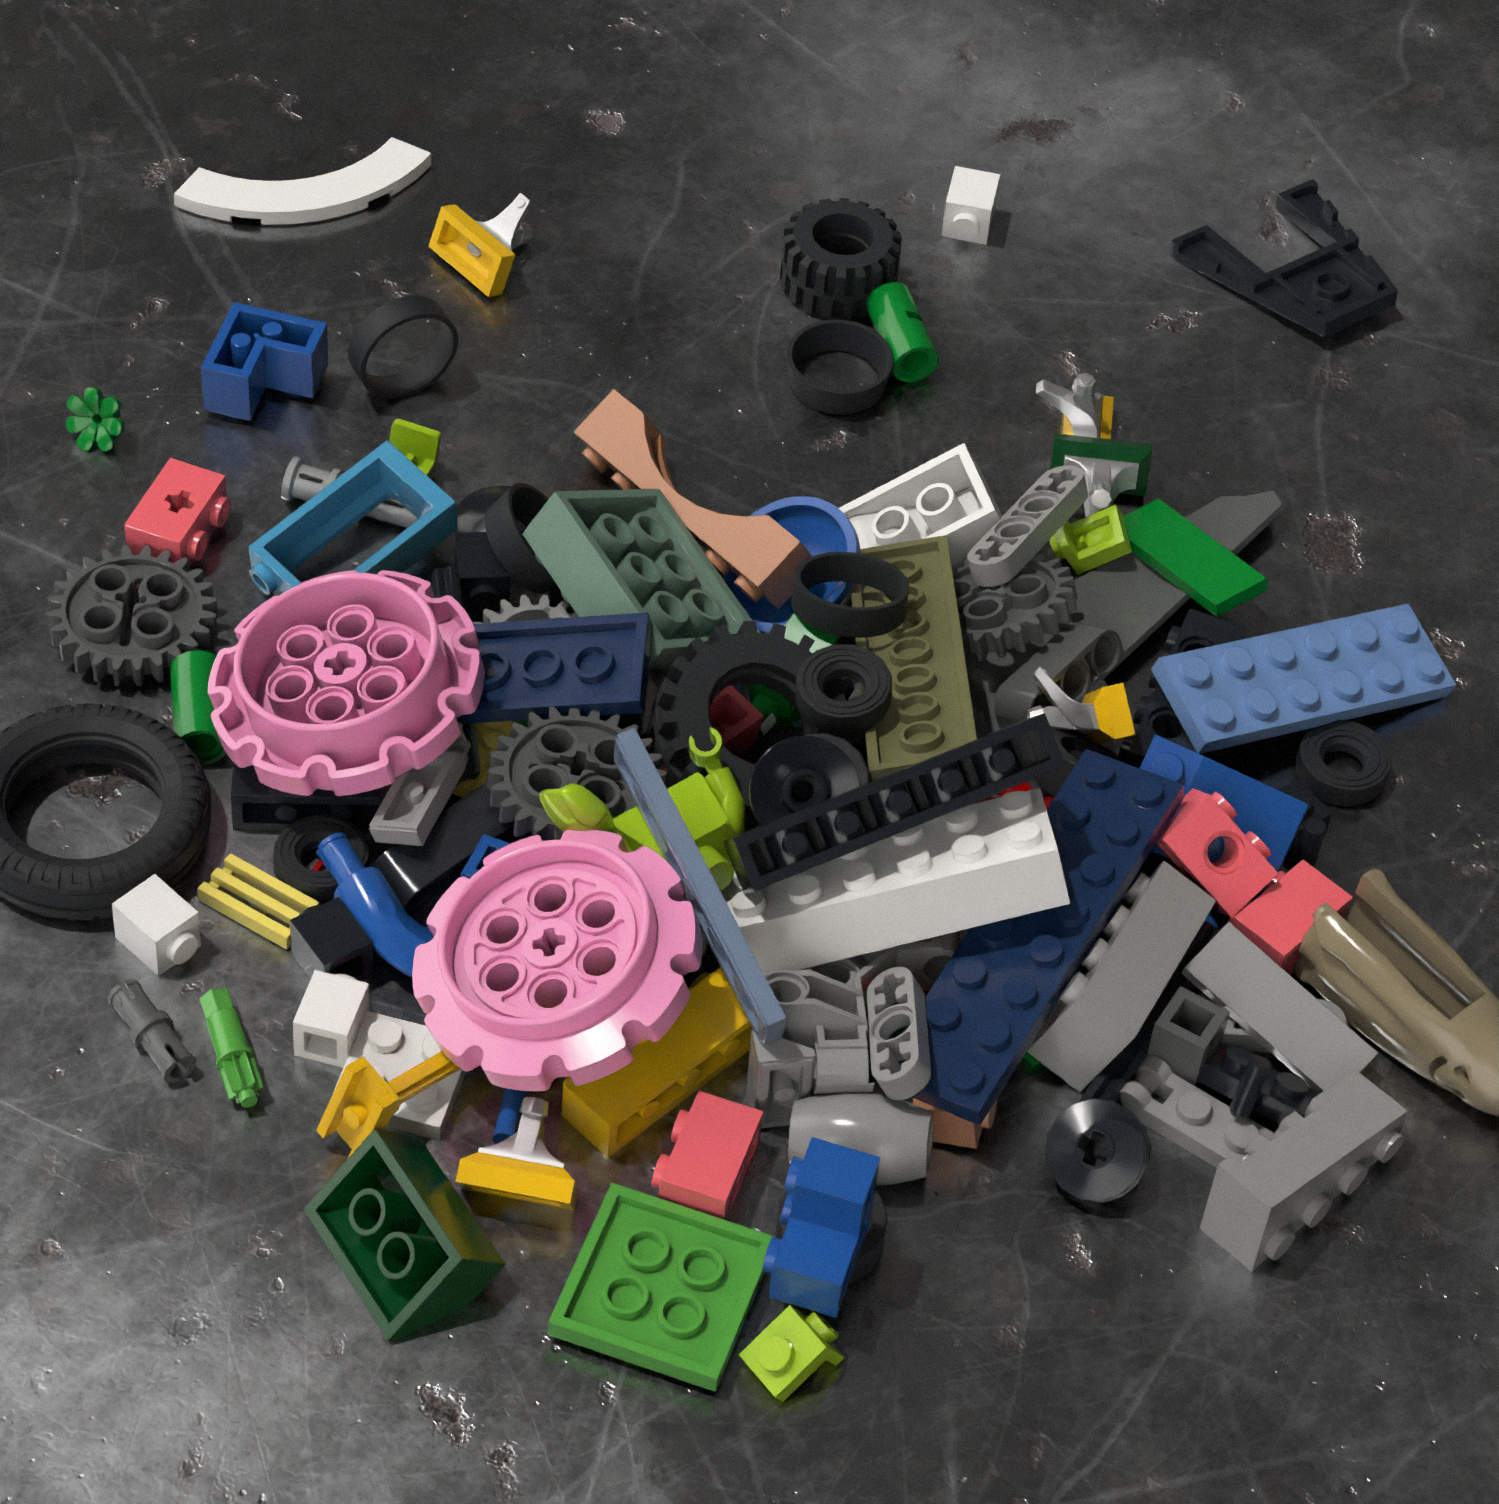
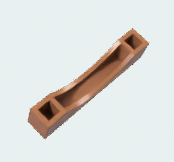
M613 389L574 431L576 436L586 446L581 454L602 474L608 467L615 472L611 480L621 490L660 489L697 543L707 550L705 554L716 570L723 576H726L731 570L738 576L734 581L735 585L752 601L757 603L763 597L778 610L792 596L796 568L801 562L812 557L810 552L797 538L769 515L744 517L720 514L697 506L681 496L674 486L665 458L664 436L641 410Z

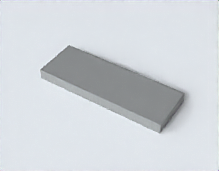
M1230 922L1216 934L1182 971V974L1215 1004L1230 1011L1229 1016L1294 1074L1305 1080L1310 1088L1320 1093L1355 1069L1361 1073L1378 1054L1377 1051Z

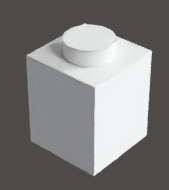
M955 166L945 204L941 237L987 244L996 208L1001 174Z
M156 874L112 903L115 938L158 976L175 964H182L189 960L201 946L199 912Z
M315 970L293 1020L294 1056L343 1068L366 1011H369V983L358 981L345 974L334 975Z

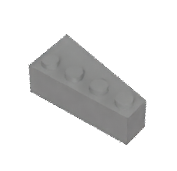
M1163 861L1149 877L1141 871L1134 878L1122 897L1128 903L1125 907L1122 904L1119 905L1112 913L1102 929V932L1106 934L1103 939L1099 938L1092 945L1081 963L1084 968L1067 984L1059 996L1061 1002L1027 1050L1030 1055L1078 1092H1081L1136 1037L1216 902L1214 898L1166 861Z
M1355 1069L1314 1097L1306 1109L1304 1118L1294 1111L1281 1121L1270 1141L1261 1134L1247 1144L1244 1150L1247 1154L1240 1162L1229 1156L1217 1165L1200 1229L1251 1272L1268 1257L1273 1261L1279 1259L1291 1246L1296 1236L1295 1233L1305 1224L1310 1228L1316 1226L1328 1213L1332 1206V1200L1341 1192H1344L1346 1195L1353 1193L1364 1181L1369 1171L1368 1168L1377 1160L1385 1163L1395 1155L1404 1141V1136L1400 1132L1408 1111Z

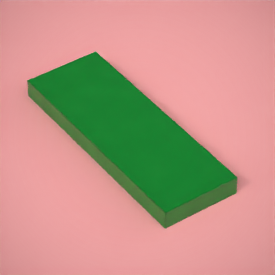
M1159 498L1124 516L1132 553L1216 617L1268 590L1267 578Z

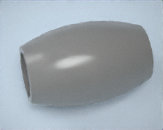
M877 1093L820 1094L796 1100L793 1104L789 1128V1164H791L794 1156L804 1159L810 1140L814 1137L881 1157L876 1186L899 1184L927 1177L932 1153L933 1113L905 1100H893L886 1095Z

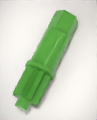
M227 988L210 989L199 1000L217 1058V1070L220 1072L228 1099H235L237 1105L241 1103L242 1107H252L258 1101L257 1096H262L260 1089L264 1087L255 1061L254 1051L248 1045L239 1015L234 1009Z

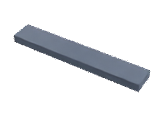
M635 727L617 734L614 762L665 860L681 878L685 889L686 901L691 902L700 927L755 1034L764 1046L783 1038L786 1016Z

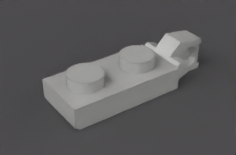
M458 722L461 732L460 736L440 756L421 769L412 768L395 778L369 824V830L375 842L424 845L466 769L469 759L467 754L471 743L467 741L461 723Z

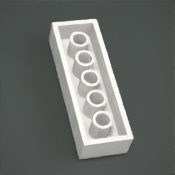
M1040 788L1029 791H1012L1000 798L967 805L755 892L743 893L734 871L730 884L720 890L764 975L780 970H801L1070 904L1058 848Z

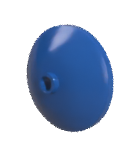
M809 496L788 497L769 503L750 515H769L797 538L812 556L829 552L860 553L859 538L852 523L838 507L823 499ZM731 570L726 576L720 574L752 621H756V626L762 634H769L774 623L784 626L795 613L791 604L792 596L777 610L763 597L757 603L752 601L735 585L734 581L738 576ZM826 582L811 586L807 590L823 600L840 605L849 593L853 583Z

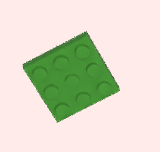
M611 1182L548 1321V1335L716 1392L765 1274L762 1271L764 1258L770 1240L775 1236Z

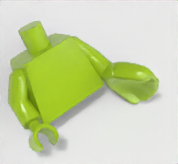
M710 727V738L715 746L712 750L707 752L700 751L695 746L692 735L689 738L691 760L695 765L706 768L708 775L703 777L697 772L667 790L719 890H722L730 884L734 876V868L723 841L745 832L746 805L730 768H723L720 760L723 753L721 735L716 729ZM571 783L559 789H545L540 792V801L547 815L562 832L566 830H600L616 833L622 836L629 852L647 846L664 858L638 806L612 818L607 806L591 791L581 785Z

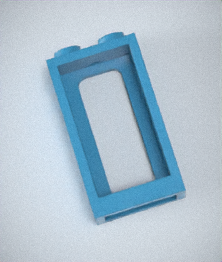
M386 440L248 546L252 567L249 571L250 576L256 586L267 595L274 593L276 596H279L285 591L301 584L291 574L294 570L379 504L390 498L398 500L418 520L354 570L357 573L378 574L382 570L403 573L458 530L456 502Z

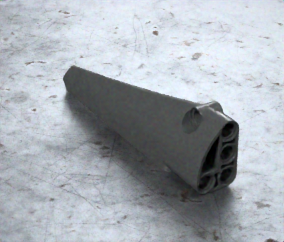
M1271 490L1248 496H1220L1185 518L1233 554L1237 555L1284 509L1275 491ZM1132 552L1105 563L1074 580L1078 596L1076 600L1077 611L1070 612V623L1059 624V634L1044 633V644L1042 645L1031 641L1025 643L1026 652L1023 653L1014 648L1007 649L1005 658L1000 659L996 652H991L983 661L978 660L977 653H971L965 659L977 739L1026 720L1027 709L1039 705L1042 708L1053 706L1032 677V674L1039 666L1049 674L1050 678L1068 697L1077 702L1085 694L1090 693V689L1100 680H1104L1191 597ZM859 681L854 685L855 689L849 699L861 696ZM865 731L857 733L863 735L861 744L867 749Z

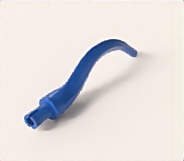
M334 833L326 837L319 844V850L316 851V854L338 884L334 892V899L337 897L341 899L373 942V949L389 964L412 977L415 949L420 944L428 943L434 938L430 929L420 925L406 913L379 868H366L345 833ZM505 1088L492 1138L495 1144L506 1140L518 1132L522 1113L519 1111L524 1097H527L528 1091Z

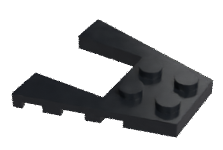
M1313 179L1279 193L1275 209L1324 248L1265 273L1208 225L1172 239L1170 242L1169 255L1172 258L1322 337L1329 336L1396 305L1397 288L1372 255L1366 257L1358 247L1359 238L1352 229H1344L1338 221V210L1330 200L1323 201L1317 193L1319 185Z

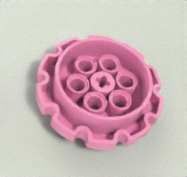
M351 570L327 574L304 581L281 595L270 598L253 610L234 629L238 644L230 648H223L218 652L208 681V694L214 707L211 719L225 752L239 768L253 765L260 783L283 792L309 796L316 789L334 791L336 796H345L371 791L392 784L396 777L408 772L412 768L421 769L448 749L461 734L457 718L465 714H472L477 709L483 691L485 670L478 651L480 645L474 625L464 608L452 596L446 595L441 598H435L430 582L409 574L382 570L378 574L357 573V571Z
M566 830L560 840L543 841L539 835H534L493 852L483 859L484 867L470 879L460 877L447 889L426 920L434 938L428 943L420 944L415 949L412 970L414 996L423 1012L428 1014L424 1019V1023L438 1047L463 1071H471L481 1065L492 1085L520 1091H546L550 1088L555 1078L570 1076L574 1085L580 1086L608 1076L630 1064L634 1059L631 1050L643 1039H648L652 1042L660 1040L678 1019L691 996L683 976L689 972L697 971L700 968L702 959V934L699 919L691 902L686 901L685 889L676 871L664 858L649 847L643 846L636 851L629 852L621 835L600 830Z

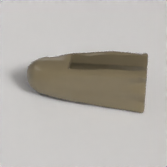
M1369 870L1360 878L1355 891V903L1345 919L1328 903H1323L1312 914L1314 922L1303 936L1298 949L1301 954L1295 962L1293 969L1296 977L1302 982L1311 984L1325 1000L1340 1007L1349 1025L1394 1059L1438 1087L1452 1092L1479 1111L1499 1117V999L1452 947L1398 896L1381 870Z

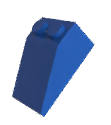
M1154 735L1140 766L1142 770L1183 784L1184 796L1192 788L1210 795L1214 792L1219 793L1236 810L1238 816L1233 819L1234 823L1244 834L1251 831L1265 843L1272 853L1267 858V861L1277 872L1280 871L1310 806L1309 804L1158 735ZM1222 836L1215 838L1208 847L1210 862L1216 861L1223 854L1224 840ZM1155 844L1152 851L1168 858ZM1264 888L1258 894H1256L1254 898L1260 896L1263 893Z

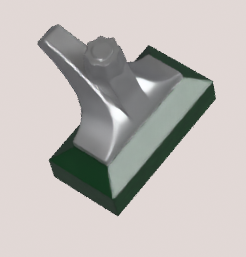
M1054 433L1049 470L1064 465H1073L1084 470L1088 498L1083 504L1085 517L1111 507L1119 494L1146 496L1152 444Z

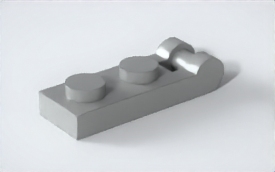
M1153 1055L1145 1057L1135 1072V1080L1126 1083L1120 1091V1097L1116 1101V1103L1133 1112L1144 1125L1216 1168L1220 1162L1229 1156L1240 1162L1247 1154L1244 1151L1247 1144L1262 1134L1269 1141L1274 1135L1273 1132L1250 1118L1244 1120L1234 1118L1230 1113L1228 1105L1175 1075L1164 1060ZM1154 1092L1166 1101L1161 1104L1152 1099L1151 1094Z

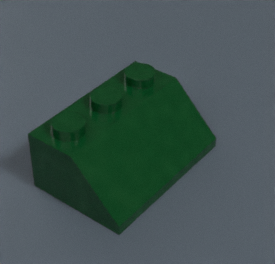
M374 1129L303 1209L389 1341H397L468 1306L506 1265L420 1137L416 1135Z

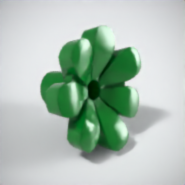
M96 387L86 388L85 398L79 395L70 396L66 406L70 411L76 413V416L66 419V427L70 433L81 432L77 439L78 448L83 451H89L97 443L101 451L106 452L116 445L115 436L123 433L125 429V422L121 419L120 413L121 401L116 396H109L103 399L101 389Z

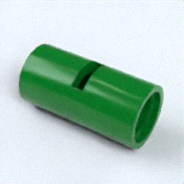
M899 282L886 283L874 289L867 298L866 309L876 332L886 340L893 354L892 371L895 377L902 382L908 383L927 378L938 367L939 356L910 289L905 284Z
M195 650L180 654L172 661L170 666L173 731L187 743L200 764L207 765L219 761L226 755L211 719L214 707L208 694V681L216 655L207 651Z

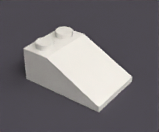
M965 443L839 508L854 526L859 538L860 549L947 535L951 565L957 568L964 567V559L967 558L969 551L1002 517L990 488Z

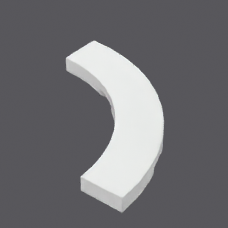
M391 137L371 155L343 169L320 176L284 181L236 178L199 167L174 193V204L176 207L225 221H232L234 216L261 219V224L263 225L316 222L365 209L368 207V202L387 193L392 196L418 179L432 165V153Z

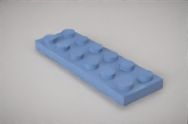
M1409 603L1159 657L1151 669L1198 754L1310 729L1337 720L1353 719L1447 697L1456 686L1455 681Z

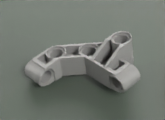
M959 931L801 970H780L764 975L786 1016L783 1039L815 1050L814 1094L873 1092L874 1083L869 1081V1050L867 1049L868 1025L866 1012L868 1011V986L883 971L894 967H905L911 971L923 991H930L961 943Z

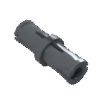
M128 979L124 981L126 988L131 993L129 996L125 994L119 984L116 985L108 996V1002L131 1030L129 1034L130 1040L137 1050L147 1052L161 1071L166 1082L176 1083L180 1081L178 1074L173 1069L175 1066L179 1068L185 1078L189 1076L196 1066V1059L188 1052L174 1033V1024L167 1012L157 1010L142 990L138 980Z

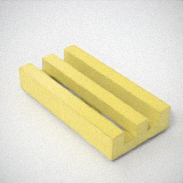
M232 853L224 859L223 869L217 867L211 873L209 884L204 881L197 888L199 901L286 950L291 946L290 927L287 928L265 915L270 913L290 925V920L299 916L305 909L311 906H319L318 901ZM225 888L248 901L250 907L222 892V890Z

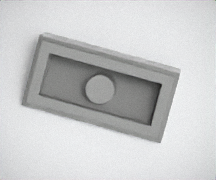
M751 1031L746 1089L748 1106L764 1111L762 1128L790 1125L794 1102L812 1096L816 1060L815 1050L783 1038L764 1046L763 1043H760L755 1032Z

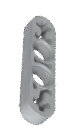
M1073 465L1052 468L1046 471L967 554L972 582L982 587L998 586L1009 582L1021 571L1087 500L1088 491L1083 469Z

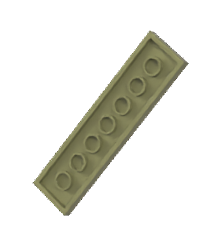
M947 535L860 549V554L873 556L894 565L909 581V595L903 623L897 629L884 635L856 638V646L869 649L883 659L892 676L891 705L880 722L871 729L865 730L871 781L977 739ZM853 583L851 587L852 607H875L894 601L887 594L870 586ZM860 682L861 696H862L863 693H864V691H865V688H864V686L862 685V683Z

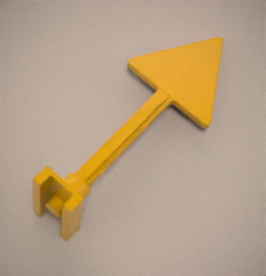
M441 1051L386 1083L363 1056L345 1067L316 1131L323 1139L337 1132L352 1149L350 1157L374 1129H386L392 1115L399 1110L402 1103L461 1068L455 1065Z

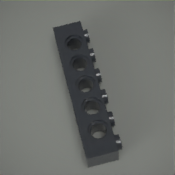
M1043 713L726 839L723 843L743 893L755 892L1066 765L1046 714Z

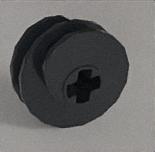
M1089 1099L1071 1105L1056 1118L1047 1134L1045 1156L1050 1174L1067 1193L1087 1202H1111L1127 1195L1142 1180L1150 1162L1152 1147L1144 1124L1133 1112L1114 1101ZM1101 1136H1105L1104 1146L1111 1150L1110 1156L1105 1162L1097 1158L1095 1166L1090 1165L1092 1156L1085 1151L1086 1146L1090 1140L1099 1144Z

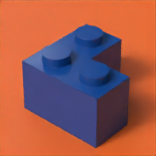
M233 302L201 366L203 410L251 420L266 388L313 398L328 367L327 323Z
M814 1137L810 1140L804 1159L793 1157L785 1181L784 1191L788 1192L780 1218V1224L787 1225L782 1239L771 1238L762 1271L771 1273L769 1298L837 1318L870 1225L881 1157Z

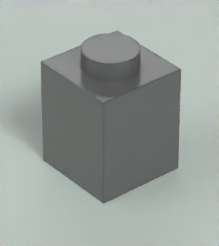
M1180 986L1154 1024L1147 1056L1153 1055L1161 1058L1169 1065L1172 1073L1196 1086L1204 1062L1222 1043L1230 1011Z

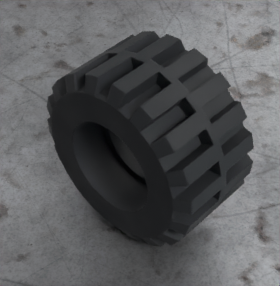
M828 198L820 200L819 204L809 203L804 205L802 212L795 211L790 216V222L786 223L784 229L780 268L783 291L790 293L789 299L795 305L802 304L804 311L810 314L820 313L822 318L831 319L833 316L841 317V320H852V316H859L860 318L869 316L866 309V301L870 293L883 284L897 282L902 238L901 233L896 231V223L893 219L885 218L886 213L879 208H869V204L862 201L858 203L850 202L848 198H839V201H832Z

